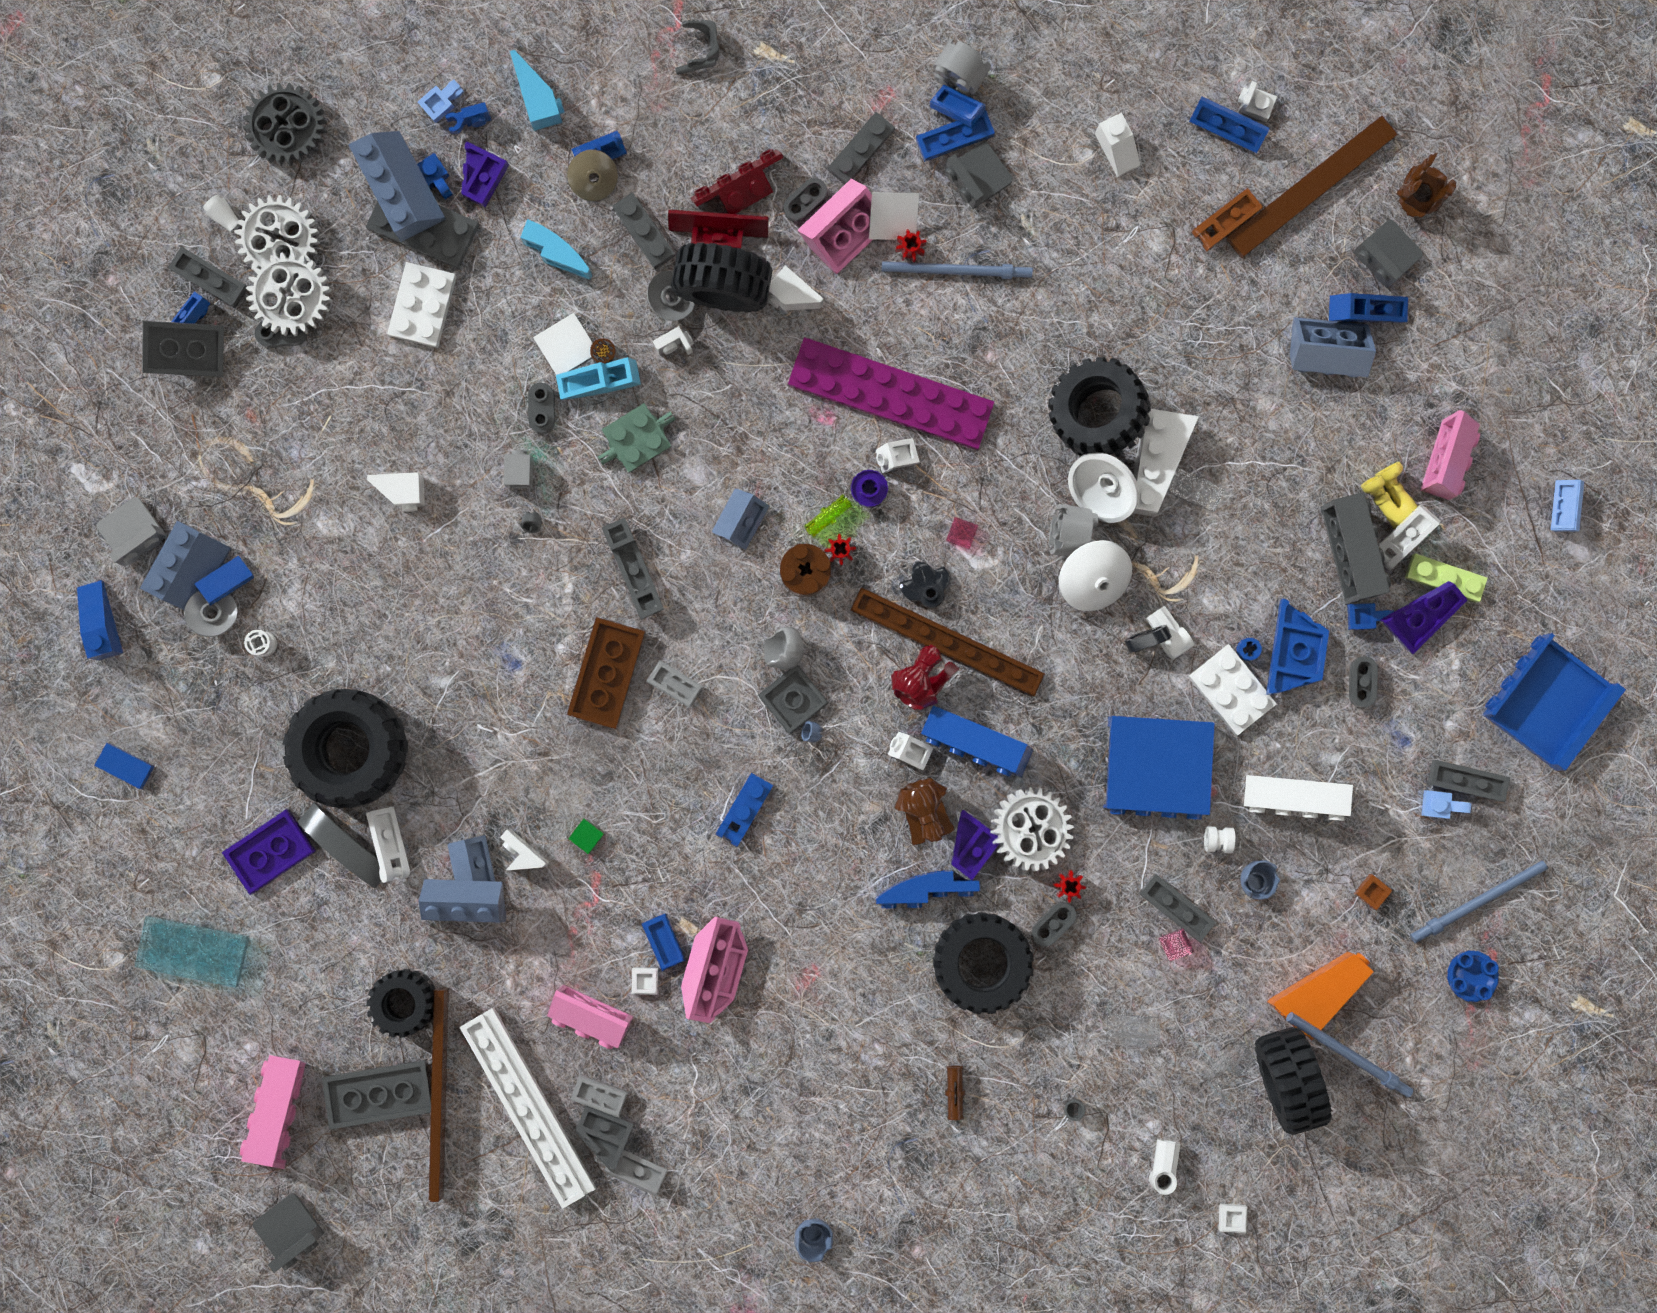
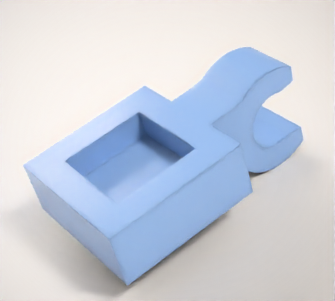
M452 80L442 91L435 86L418 103L431 119L437 123L454 108L450 101L459 98L464 91L455 80Z
M1424 790L1421 816L1450 819L1451 811L1471 813V803L1452 801V793Z

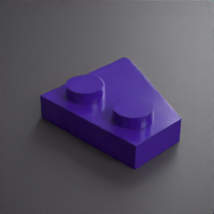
M466 141L464 147L466 150V163H463L464 180L462 182L461 194L464 198L486 208L510 164L506 160Z
M962 809L959 816L951 865L973 880L999 845L993 844L998 835L992 834L989 828Z

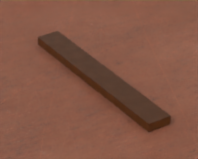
M1380 116L1232 233L1226 240L1241 258L1245 257L1398 134L1386 119Z
M862 587L850 610L924 646L931 644L939 649L941 654L1035 697L1045 673Z
M438 988L434 991L429 1165L430 1202H439L444 1197L449 988Z

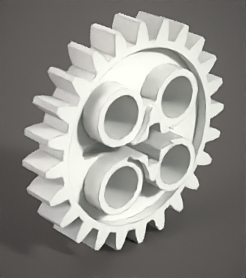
M268 195L267 203L258 198V207L250 203L251 212L242 211L246 219L245 221L237 220L242 229L234 231L237 235L241 236V239L236 240L235 243L243 246L238 253L241 256L247 255L244 262L247 265L253 263L252 270H254V267L261 268L262 270L264 268L261 263L262 260L270 264V255L280 260L279 255L284 248H289L290 254L291 252L295 253L297 260L304 255L307 258V262L311 261L308 257L309 254L318 253L312 248L313 245L320 244L317 239L313 238V236L319 234V231L311 228L316 224V221L308 219L311 215L308 210L302 212L303 205L301 203L294 206L292 198L289 197L285 203L284 198L279 195L275 202L273 197ZM274 215V224L265 226L266 217ZM295 224L299 225V232L294 236H290L288 233L289 228ZM261 228L274 235L280 234L285 239L297 242L299 245L295 247L282 240H274L269 235L257 232L256 229ZM266 239L265 248L256 250L257 241ZM280 273L284 279H287V273Z
M281 252L280 260L270 255V264L262 260L261 263L264 267L262 270L254 267V271L258 275L257 277L248 278L254 285L246 287L249 292L253 293V295L246 297V300L254 303L249 307V310L251 312H258L254 317L257 321L264 319L262 323L264 328L271 326V331L275 334L281 328V333L284 336H287L289 330H291L292 334L297 336L298 329L300 328L305 334L308 333L307 325L309 324L313 328H317L314 322L315 319L324 321L320 313L321 311L329 312L324 303L332 302V300L325 296V294L332 290L328 286H323L329 280L327 277H320L324 272L321 268L314 270L316 263L313 260L306 264L307 258L304 255L297 260L295 253L291 252L289 259H287L286 255ZM287 273L285 282H276L278 274ZM295 274H299L298 278L294 281ZM305 282H310L312 285L310 291L301 293V285ZM292 291L294 293L293 297L288 296L286 298L284 296L285 292L290 293ZM277 296L278 301L276 305L268 307V298ZM297 305L301 306L302 312L300 315L291 316V309ZM284 308L283 315H279V312Z
M1032 787L1026 788L1025 794L1020 789L1016 791V796L1013 794L1007 795L1009 802L1005 800L999 802L1003 810H994V813L999 818L991 820V823L997 825V829L990 832L998 835L993 844H1001L997 853H1007L1004 858L1005 862L1014 859L1012 867H1018L1022 863L1023 871L1028 870L1030 865L1032 871H1038L1039 865L1043 870L1048 869V862L1051 865L1058 864L1056 857H1065L1061 849H1070V846L1065 841L1073 839L1072 835L1067 834V830L1074 828V826L1066 823L1071 818V815L1063 814L1067 806H1058L1060 798L1050 800L1052 792H1046L1042 796V788L1036 789L1034 793ZM1037 807L1043 810L1044 816L1042 820L1038 819L1035 814ZM1014 815L1020 818L1019 828L1015 827L1012 823ZM1034 826L1036 831L1030 833L1029 828ZM1046 831L1052 836L1050 844H1047L1044 840V833ZM1022 839H1025L1029 844L1027 852L1021 849L1020 843Z

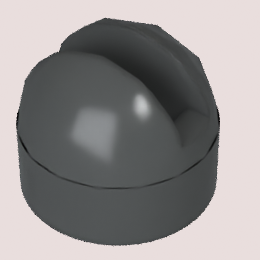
M535 511L532 513L526 512L521 520V528L529 533L539 532L542 525L541 516Z
M1079 1099L1069 1100L1064 1107L1066 1117L1072 1121L1082 1119L1086 1112L1084 1103ZM1074 1103H1078V1115H1073Z

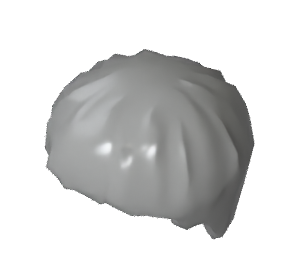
M784 626L776 630L773 636L765 640L764 659L766 665L788 670L796 667L802 660L804 643L797 629Z

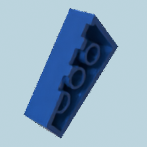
M934 705L921 732L922 735L927 737V743L939 748L941 744L950 747L949 752L960 757L967 754L974 757L973 762L984 767L990 764L997 767L996 772L1011 777V774L1022 778L1033 752V749L1028 744Z

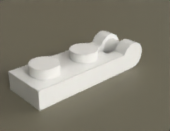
M1420 504L1378 544V547L1384 553L1385 560L1383 566L1388 571L1394 568L1440 524V520ZM1389 547L1395 552L1392 556L1386 551Z
M394 807L366 813L380 866L379 875L381 881L386 883L393 881L396 877L399 879L409 877L410 869ZM391 860H395L396 867L392 868Z

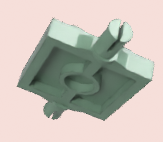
M645 403L601 429L608 439L610 449L597 457L599 460H602L600 461L602 465L616 457L623 463L628 473L672 447L664 434L663 428L676 421L671 411L657 419L650 413Z

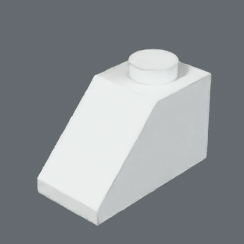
M1120 113L1099 123L1095 135L1117 178L1140 167L1134 136L1123 114Z
M786 265L770 283L767 301L775 308L780 306L784 311L820 309L823 306V298Z
M420 473L367 475V480L393 504L402 508V511H417V507H425L424 476Z

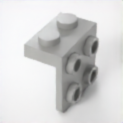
M133 497L97 523V529L113 550L109 556L114 563L124 566L136 562L139 556L158 546L160 541L167 537L142 500L137 497Z

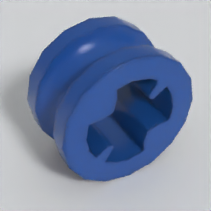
M1254 638L1243 639L1236 647L1237 655L1244 661L1257 659L1262 651L1260 642ZM1246 642H1249L1250 646L1254 645L1255 651L1251 652V656H1247L1248 653L1243 652V648L1247 646Z

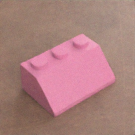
M850 179L797 230L809 248L835 274H838L873 240L869 239L872 194L866 186L853 179Z
M1459 410L1442 420L1420 491L1447 500L1453 499L1462 493L1465 486L1463 477L1465 471L1469 470L1473 460L1470 456L1472 448L1476 447L1480 438V433H1478L1480 424L1466 412Z
M565 985L556 990L547 1014L548 1017L552 1018L551 1022L562 1028H566V1025L576 1029L575 1033L587 1039L592 1036L599 1040L598 1044L608 1049H613V1047L619 1048L633 1018L632 1015Z

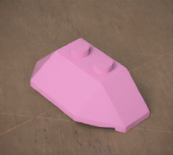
M714 917L695 936L681 985L687 1019L711 1023L734 1000L748 952L739 922Z

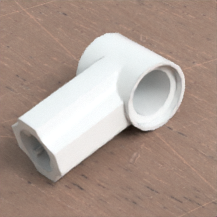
M1165 606L1146 618L1152 628L1161 625L1168 626L1172 637L1160 644L1172 660L1194 646L1190 635L1183 627H1179Z
M1157 1139L1153 1170L1150 1173L1149 1182L1160 1194L1169 1195L1173 1193L1177 1186L1176 1172L1181 1144L1163 1139ZM1161 1175H1168V1184L1164 1187H1158V1178Z

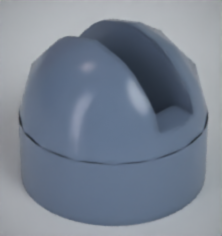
M807 721L802 727L801 737L803 741L817 742L822 738L820 732L823 729L818 723Z

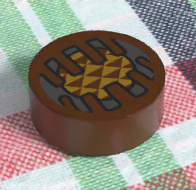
M600 338L592 343L590 355L595 363L602 362L606 364L612 362L615 358V346L610 340Z

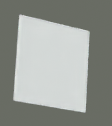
M872 192L869 239L897 240L898 235L902 237L906 235L907 229H909L910 233L916 234L919 193Z
M574 313L533 337L556 375L568 372L591 358L590 347L592 341Z

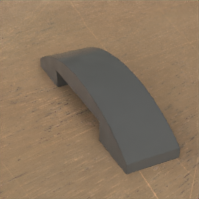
M622 518L601 527L640 619H645L663 611L664 607L626 519Z
M314 802L298 820V824L338 862L371 887L376 888L381 882L377 855L367 850L339 826L330 814Z

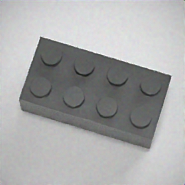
M1364 492L1337 498L1321 506L1345 604L1389 593L1391 579L1384 570V553L1378 547L1376 540L1378 537L1377 526L1375 523H1372L1370 517L1371 503L1365 497Z

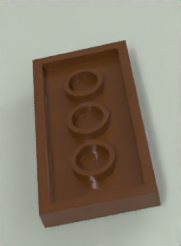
M596 617L567 715L617 729L645 637V631Z

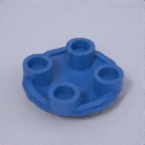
M1468 950L1459 953L1452 959L1448 967L1447 980L1451 990L1465 1001L1479 1002L1488 1000L1492 997L1498 985L1499 967L1488 955L1480 951Z

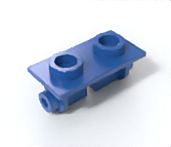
M618 130L571 149L574 157L585 150L602 151L612 160L627 154Z

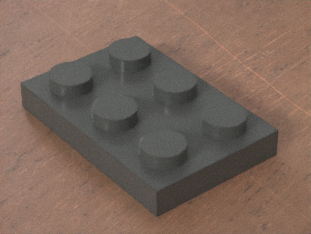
M142 320V373L223 377V325Z

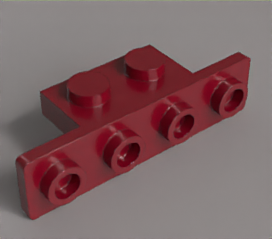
M769 149L759 155L760 159L741 164L737 172L731 175L729 173L724 174L716 179L717 183L710 187L703 186L694 192L695 195L690 198L695 206H699L718 195L727 214H736L773 193L763 169L784 158L782 152L777 149L774 151Z
M668 210V230L692 233L691 243L697 244V242L705 244L715 243L717 245H727L742 249L743 236L768 238L769 218L766 216Z

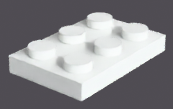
M406 262L387 335L438 348L457 276L454 273Z
M1229 644L1188 675V678L1235 736H1238L1277 704L1270 695H1266L1265 688Z

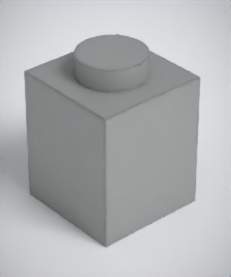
M513 450L512 454H504V485L511 489H533V457L527 455V451Z

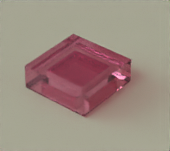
M954 517L946 542L969 550L978 525Z
M1183 928L1158 938L1169 962L1194 952Z

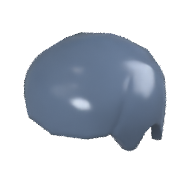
M1267 860L1253 861L1245 866L1240 876L1241 886L1245 894L1255 900L1268 899L1275 894L1280 882L1276 873L1277 866Z
M819 1218L803 1221L796 1229L794 1245L800 1257L809 1263L822 1261L825 1253L832 1249L833 1232L828 1223Z

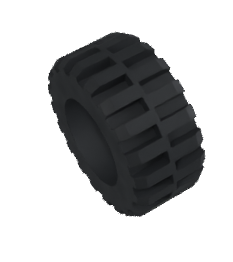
M688 243L681 246L677 251L671 287L678 297H682L684 300L691 301L697 305L723 311L757 312L767 305L773 270L770 262L766 261L765 258L757 256L753 252H747L744 249L717 245L715 243Z
M1097 357L1094 362L1090 358L1082 360V365L1077 367L1074 364L1069 367L1071 371L1067 375L1062 373L1058 378L1060 384L1053 386L1051 393L1054 398H1050L1048 407L1051 410L1049 419L1054 425L1053 429L1075 454L1082 456L1083 454L1096 452L1108 455L1114 453L1118 457L1124 454L1122 451L1124 448L1129 447L1131 450L1136 445L1134 440L1137 437L1141 439L1145 434L1143 425L1148 426L1150 421L1148 415L1151 411V403L1148 400L1149 395L1137 374L1127 364L1122 365L1119 360L1111 358L1109 362L1105 357ZM1100 390H1112L1120 394L1122 398L1120 411L1110 423L1098 428L1084 427L1079 423L1078 412L1080 406L1089 395Z
M978 912L977 914H967L959 920H954L946 930H943L940 935L941 938L938 943L936 942L934 948L933 966L936 980L951 1002H954L959 1008L965 1011H972L975 1014H995L997 1010L1002 1009L1004 1011L1010 1008L1009 1005L1014 1001L1018 1002L1022 998L1021 994L1024 990L1027 991L1030 985V976H1033L1034 968L1032 967V961L1034 959L1027 938L1024 937L1014 924L999 915ZM985 938L997 942L1003 948L1007 957V968L1004 976L996 984L989 987H977L968 983L959 970V957L963 948L976 939Z
M1290 1027L1260 1036L1255 1042L1256 1058L1268 1098L1282 1129L1288 1134L1295 1135L1328 1125L1332 1119L1329 1095L1320 1066L1304 1032L1299 1028Z

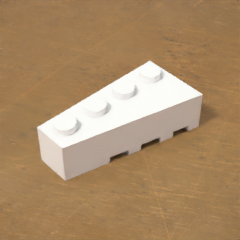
M1151 409L1148 413L1150 421L1148 426L1143 425L1145 434L1141 439L1139 438L1134 477L1139 488V502L1133 512L1134 514L1153 517L1158 513L1199 416Z
M1246 775L1244 806L1249 807V812L1265 813V808L1276 809L1275 814L1291 816V811L1302 812V817L1318 818L1319 813L1329 814V820L1344 821L1345 816H1351L1353 785Z

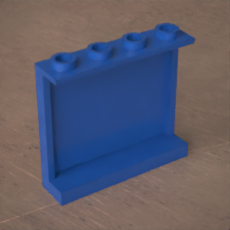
M1550 633L1542 636L1539 635L1533 640L1530 645L1531 651L1527 656L1524 655L1518 660L1515 665L1516 671L1512 676L1509 675L1503 680L1500 685L1501 691L1497 696H1492L1486 703L1485 707L1487 709L1483 716L1555 771H1566L1626 689L1619 683H1609L1553 640L1555 635Z
M1109 716L1108 727H1110L1107 792L1106 804H1103V808L1110 809V814L1125 815L1126 810H1136L1135 815L1151 816V811L1161 812V817L1177 818V813H1186V819L1202 820V815H1210L1215 722Z

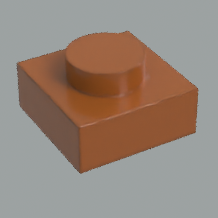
M1369 874L1354 894L1373 910L1377 911L1392 890L1373 874Z

